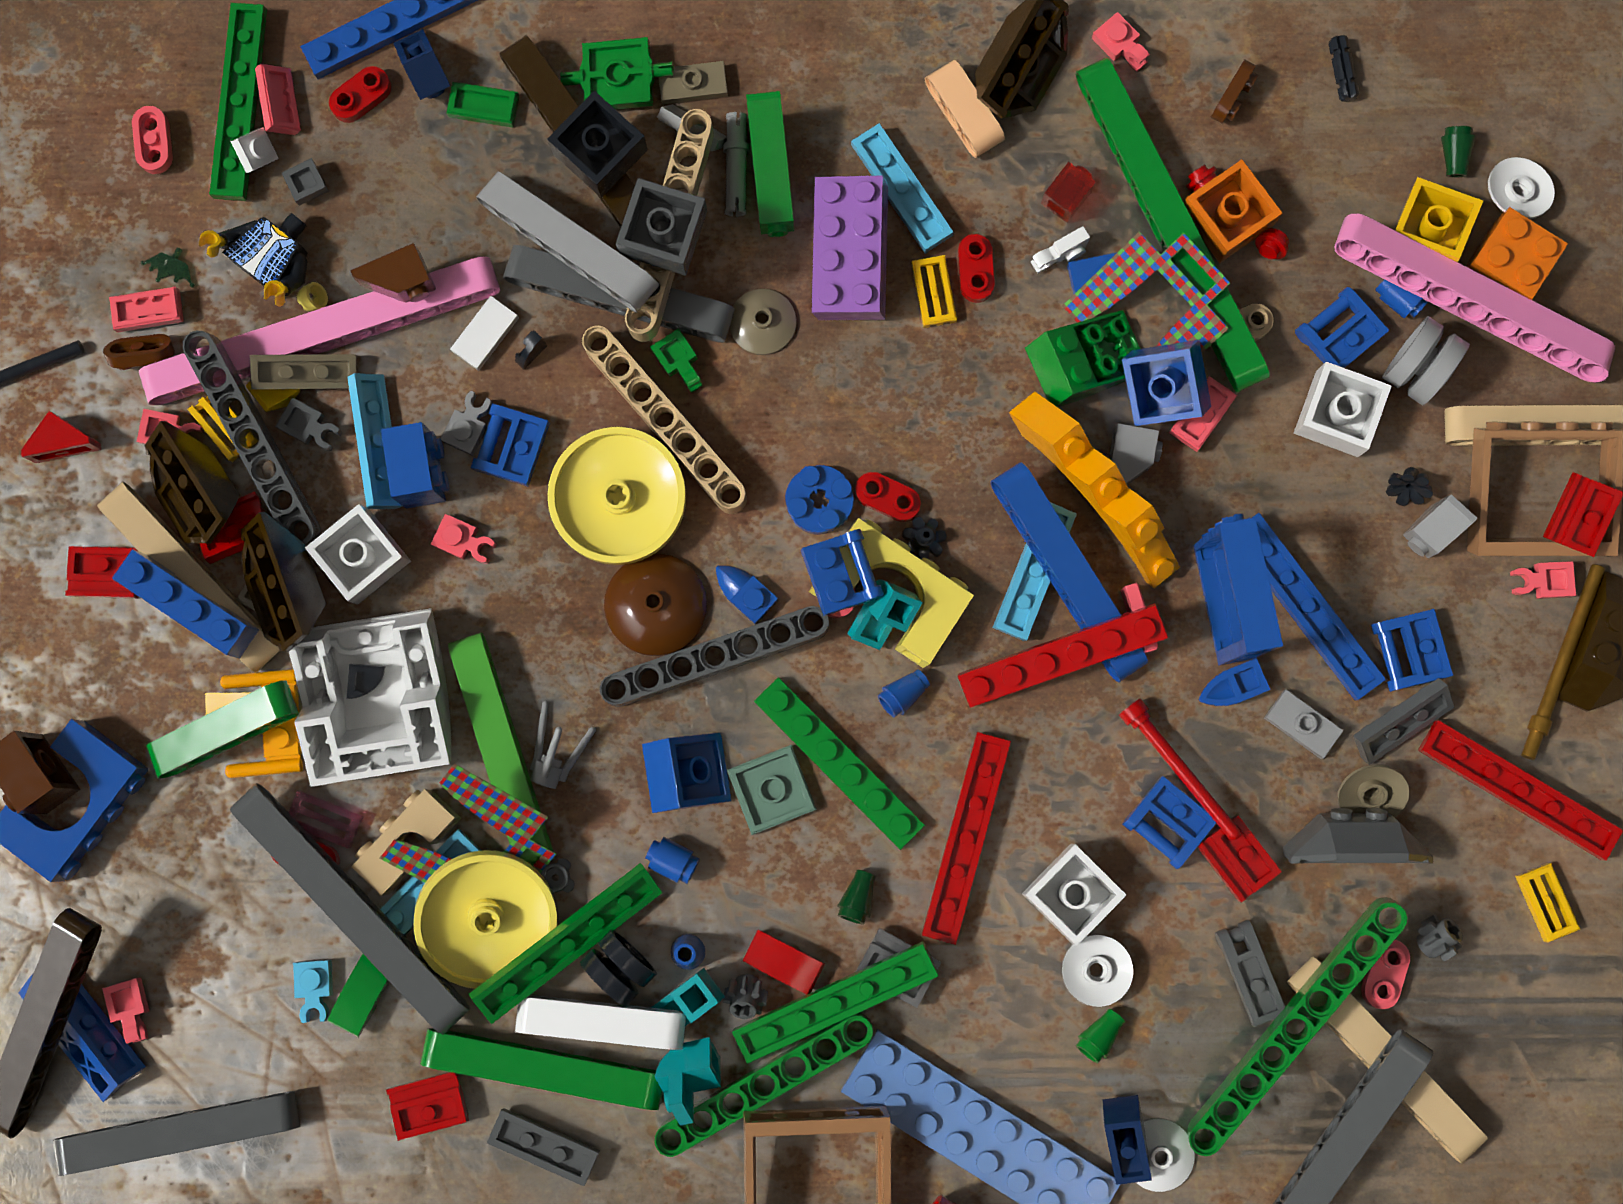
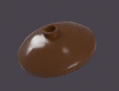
M653 554L641 561L624 564L614 574L606 590L604 611L609 628L624 646L639 654L663 656L681 650L697 636L705 621L707 597L700 578L689 565L670 555ZM651 596H657L660 599L659 605L655 608H650L647 605V601Z

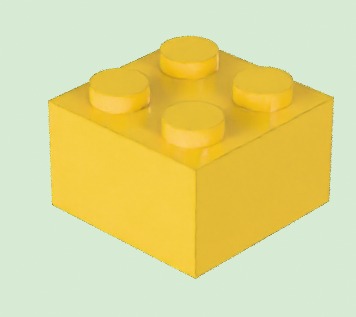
M1417 177L1397 222L1395 231L1458 262L1483 200Z

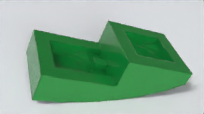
M362 954L350 974L327 1019L329 1023L358 1038L374 1013L378 999L389 983L386 977L364 954Z

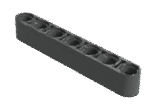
M513 245L503 279L507 282L625 316L627 311L625 305L552 254L526 246ZM660 286L654 291V293L650 297L658 294ZM671 288L660 326L672 330L679 328L682 333L723 343L726 341L735 309L717 300ZM641 316L636 319L647 323L651 322V319L647 316Z
M198 330L190 332L183 340L184 354L274 520L294 536H296L294 532L296 524L300 521L305 522L308 525L309 534L301 541L305 546L309 545L320 536L321 528L223 344L216 336ZM202 339H207L210 345L209 351L200 357L196 350L197 344ZM223 369L226 374V381L222 386L216 387L213 383V375L216 371ZM234 400H240L243 411L241 415L233 418L230 415L229 406ZM255 430L259 435V443L251 449L246 444V436L250 431ZM271 460L275 464L276 473L272 478L267 479L262 473V466L265 462ZM283 491H288L292 496V504L286 510L281 508L278 502V497Z
M806 607L627 668L605 677L600 685V695L608 704L615 707H623L802 646L825 636L829 628L828 615L823 616L820 607ZM810 615H818L823 620V627L817 632H810L803 625L804 620ZM777 626L787 627L791 632L790 638L784 643H776L771 638L773 629ZM745 637H752L758 642L757 649L752 654L746 655L739 651V643ZM713 648L722 649L725 653L724 661L717 666L709 665L706 661L707 653ZM681 659L689 660L692 664L691 672L685 677H678L674 673V665ZM649 670L656 671L659 675L657 685L653 688H644L641 684L642 675ZM617 681L623 682L626 686L625 695L617 700L611 699L608 692L611 684Z
M1399 1029L1396 1031L1273 1204H1329L1426 1069L1433 1056V1050L1404 1030Z
M289 1091L72 1134L53 1140L58 1176L285 1132L299 1128L300 1120L295 1091Z

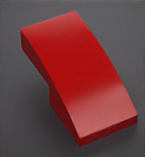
M759 929L742 960L806 995L812 992L825 966V963Z

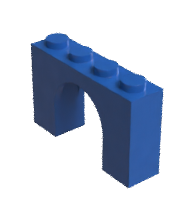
M71 719L50 748L81 770L89 783L90 802L83 817L73 826L64 830H57L46 824L36 815L18 814L9 809L7 805L0 812V844L50 882L69 880L78 872L81 867L79 862L87 851L93 850L99 844L103 837L100 833L108 823L114 822L121 815L124 809L122 804L130 794H135L145 782L143 776L149 770V768L86 721Z

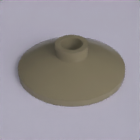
M756 289L742 295L734 304L735 311L730 331L735 342L745 351L755 355H770L782 350L793 338L796 330V315L793 306L782 294L770 289ZM759 314H766L769 319L766 323L760 324L756 321V317Z
M1378 764L1364 766L1355 770L1344 779L1338 790V804L1340 808L1350 809L1353 813H1366L1368 808H1381L1387 810L1395 818L1401 813L1408 802L1409 786L1404 776L1390 766Z

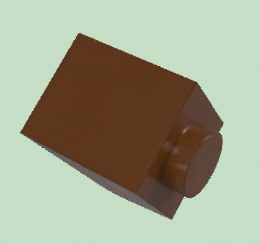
M414 243L350 270L353 278L360 286L405 303L408 301H421L429 296V292L436 290L424 259Z

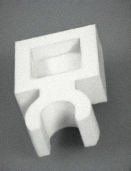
M1082 226L1054 242L1053 246L1035 254L1032 257L1034 260L1031 261V264L1038 274L1054 263L1058 264L1065 259L1071 262L1086 252L1084 248H1086L1090 236Z

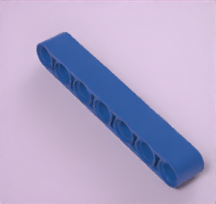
M1019 462L991 480V487L1080 629L1121 616L1030 470L1023 463ZM1142 647L1102 661V664L1116 682H1121L1148 663L1147 656Z

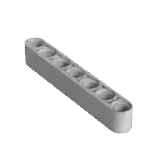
M497 172L476 196L477 200L491 213L636 313L659 287L658 282L641 267L501 172Z

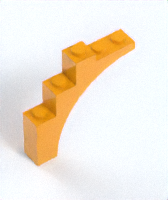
M1035 391L1009 412L1021 435L1041 451L1073 483L1106 522L1136 564L1147 584L1155 589L1180 568L1161 532L1165 528L1153 505L1128 488L1117 465L1092 447L1079 422Z

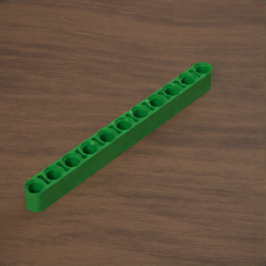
M1105 57L1076 71L1075 75L1080 90L1162 251L1164 252L1178 237L1185 233L1217 268L1109 58ZM1183 247L1170 259L1202 295L1216 284ZM1226 287L1208 304L1211 310L1229 328L1211 344V347L1231 386L1238 393L1270 378V373L1254 338Z

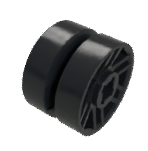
M611 929L599 941V946L605 955L596 949H592L580 961V964L590 978L605 993L620 1005L627 1007L639 994L633 982L641 987H645L657 975V972L630 942Z

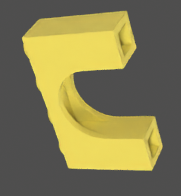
M858 518L848 532L861 529L864 537L862 544L871 570L889 568L902 573L911 581L918 598L923 602L895 650L924 668L932 662L974 595L967 591L968 586L955 577L949 579L938 572L940 568L927 558L919 559L910 553L911 548L903 541L896 538L892 541L881 533L882 528L868 519L863 521ZM849 546L840 548V552L854 589L860 577ZM812 586L809 592L816 596V593Z

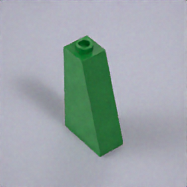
M780 91L747 94L761 235L768 234L769 237H783L788 232L794 231L781 94Z

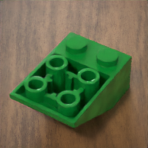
M1123 310L1046 331L1025 347L1047 400L1056 407L1077 402L1125 382L1126 378L1122 359L1132 350L1140 349Z

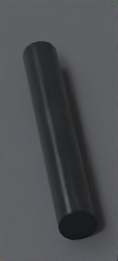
M77 340L0 370V385L84 353L83 345Z

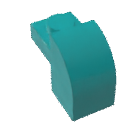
M882 579L876 580V584L881 585L884 596L863 603L861 610L847 633L851 639L881 650L893 627L907 632L923 603L915 593Z
M703 968L651 1008L682 1011L686 1016L685 1026H687L719 1003L725 995L706 969Z
M710 1037L685 1042L681 1050H670L657 1067L655 1079L664 1093L666 1109L669 1113H673L680 1126L694 1123V1092L721 1087L720 1056Z

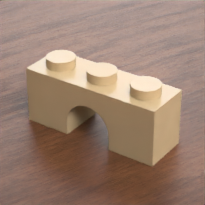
M432 790L415 791L403 804L406 809L398 818L395 816L389 818L379 829L382 835L373 844L370 841L367 842L355 855L358 860L351 867L381 896L390 895L408 875L406 872L379 859L394 839L403 842L409 834L416 832L423 836L430 844H437L461 819Z

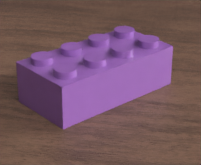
M883 175L815 177L812 313L818 320H885L888 185Z

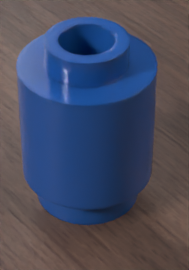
M1385 279L1375 289L1381 295L1379 299L1402 318H1405L1408 314L1414 318L1428 303L1422 297L1414 295Z
M663 837L661 842L654 840L645 859L650 861L649 869L676 883L682 881L686 884L690 881L700 858L693 855V851L666 837Z

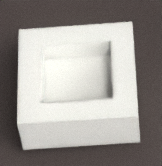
M264 127L231 141L246 173L279 159Z

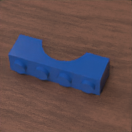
M132 549L112 577L113 580L228 656L240 659L259 631L258 628L234 612L217 604L187 585L175 573L148 555Z

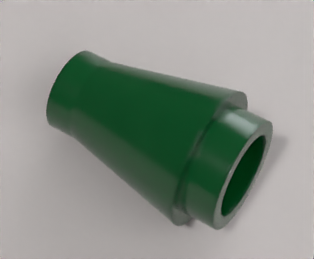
M1451 126L1445 128V135L1441 137L1446 164V177L1460 178L1467 176L1476 136L1473 135V127Z
M856 870L854 878L837 905L840 908L838 913L840 918L861 925L865 924L867 917L870 918L875 875L866 871Z

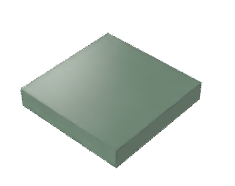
M792 745L727 770L751 835L817 810Z

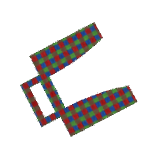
M1138 232L1062 306L1077 323L1092 319L1126 297L1158 269L1192 308L1169 330L1157 346L1199 340L1201 352L1203 353L1229 329L1211 310L1208 304L1230 282L1185 233L1160 254ZM1182 247L1216 283L1204 295L1170 260Z
M455 763L439 782L442 787L467 809L497 830L514 839L504 852L520 857L528 848L541 855L533 865L540 873L556 855L555 852L530 839L548 818L547 815ZM394 839L379 859L425 883L440 866L452 858Z

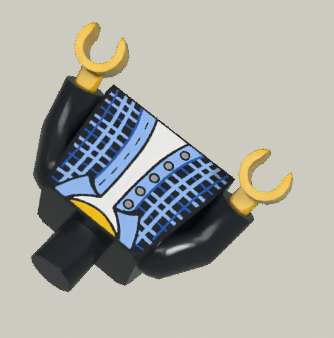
M292 213L287 216L279 227L267 218L262 217L258 221L254 220L219 233L207 230L200 235L199 246L210 245L206 253L209 257H216L220 248L225 249L222 253L264 286L265 300L270 296H275L276 306H283L285 296H289L305 283L308 263L306 257L308 252L295 240L307 225Z

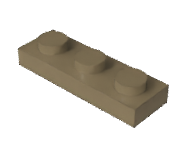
M356 354L249 355L251 389L349 388L347 377L356 373Z

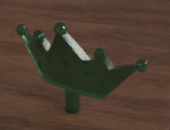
M176 248L172 256L161 252L140 263L143 266L151 264L149 267L151 272L154 269H158V275L155 279L158 283L161 279L174 275L175 283L185 279L190 283L191 288L195 286L191 280L189 266L178 260L182 253L180 248Z

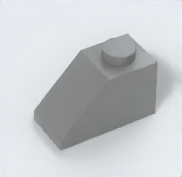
M1119 423L1113 430L1109 459L1117 465L1127 485L1147 472L1154 464V461L1159 462L1163 442L1157 441L1158 430Z
M1450 494L1429 506L1403 536L1409 540L1407 544L1416 554L1420 556L1425 555L1427 558L1439 554L1478 518Z

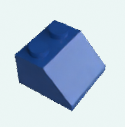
M721 733L673 737L642 744L652 813L731 801Z

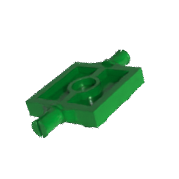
M648 37L582 43L583 60L580 71L560 72V81L564 86L581 84L584 90V101L595 91L615 110L653 106L652 86L655 77L674 76V65L672 61L653 64Z

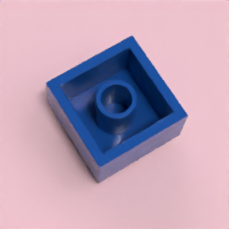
M1199 340L1132 350L1122 359L1135 426L1202 417L1212 407Z
M422 422L381 429L391 498L406 509L446 502L445 492L449 491V481L446 471L441 472L440 459L444 458L441 438L436 439L434 431H430Z

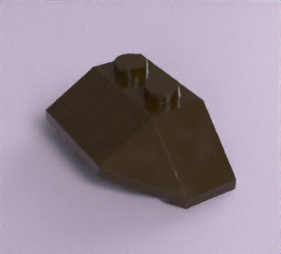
M1025 0L1006 17L975 71L977 99L1000 119L1036 111L1065 60L1068 49L1066 16L1069 15V5L1064 0Z
M160 421L144 445L146 455H150V474L154 493L185 543L211 544L230 517L240 494L208 446L167 421Z
M259 512L241 529V540L244 541L242 551L243 576L264 638L273 645L278 646L281 651L289 652L309 635L326 602L312 562L305 549V544L266 512Z
M1604 571L1558 696V700L1586 712L1623 698V578Z

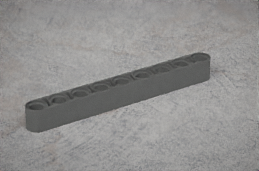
M258 783L254 784L230 808L235 818L437 1032L444 1035L470 1010L469 1004L456 989L427 964L420 951L267 789Z

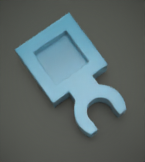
M332 960L293 963L294 998H305V1004L302 1006L299 1014L301 1022L307 1023L310 1021V1010L312 1008H316L319 1011L320 1022L327 1021L330 1011L327 1004L323 1002V996L333 995Z

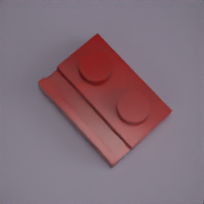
M1572 472L1543 537L1594 557L1623 497V492Z
M255 491L238 499L230 517L211 544L200 543L203 557L209 564L243 551L244 541L241 540V529L259 512H265L261 505V498Z
M69 546L66 577L68 590L65 591V596L138 599L136 594L112 579L132 549L138 550L136 548Z
M1235 815L1231 819L1241 832L1237 840L1229 839L1221 828H1218L1203 840L1197 848L1238 902L1242 903L1247 897L1258 891L1282 871L1239 815Z
M447 1072L386 1089L390 1099V1110L398 1141L469 1121L462 1087L458 1080V1073Z

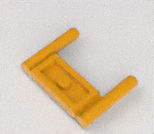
M293 669L224 675L220 679V684L224 689L253 686L263 687L285 680L289 685L298 713H300L298 686ZM297 716L263 733V749L266 761L229 764L225 768L226 776L228 778L302 772V750L295 726Z

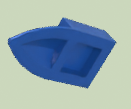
M718 565L716 567L718 583L724 595L755 625L778 601V598L747 572L731 566Z
M1254 658L1215 676L1202 691L1199 701L1208 705L1228 706L1240 703L1271 689L1257 658Z

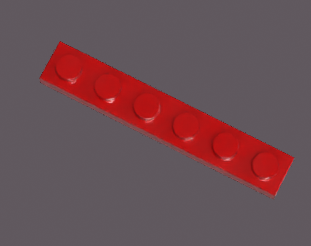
M1154 603L958 674V679L971 708L1167 639L1168 634L1157 605Z
M1439 720L1434 721L1418 749L1422 754L1600 860L1607 861L1623 832L1621 828Z
M976 732L923 926L922 936L953 945L957 943L1011 741Z

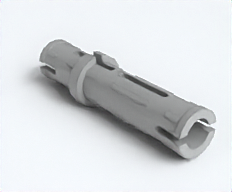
M737 112L726 114L727 142L723 144V152L726 154L725 214L733 216L736 203V217L746 215V154L750 150V145L746 142L748 116L742 112L739 113V118H737Z

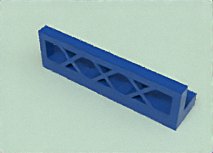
M33 974L18 992L23 1000ZM81 984L58 1045L101 1101L105 1102L114 1095L121 1085L141 1073L146 1066L129 1044H126L125 1039L115 1026L110 1023L108 1017Z

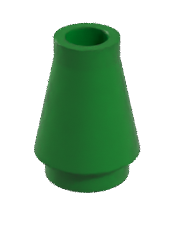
M1108 1009L1104 1015L1078 1036L1080 1040L1075 1045L1076 1048L1097 1064L1102 1058L1107 1059L1125 1020L1115 1011Z

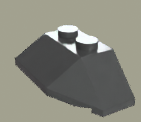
M1333 808L1331 813H1319L1283 846V854L1291 864L1433 863V856L1398 820L1388 813L1387 810L1381 808H1368L1366 813H1353L1350 809Z

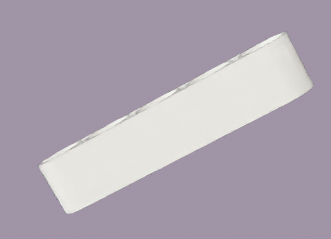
M529 995L518 1004L515 1032L681 1050L684 1044L686 1016L682 1011L632 1005L624 1007L613 1003Z

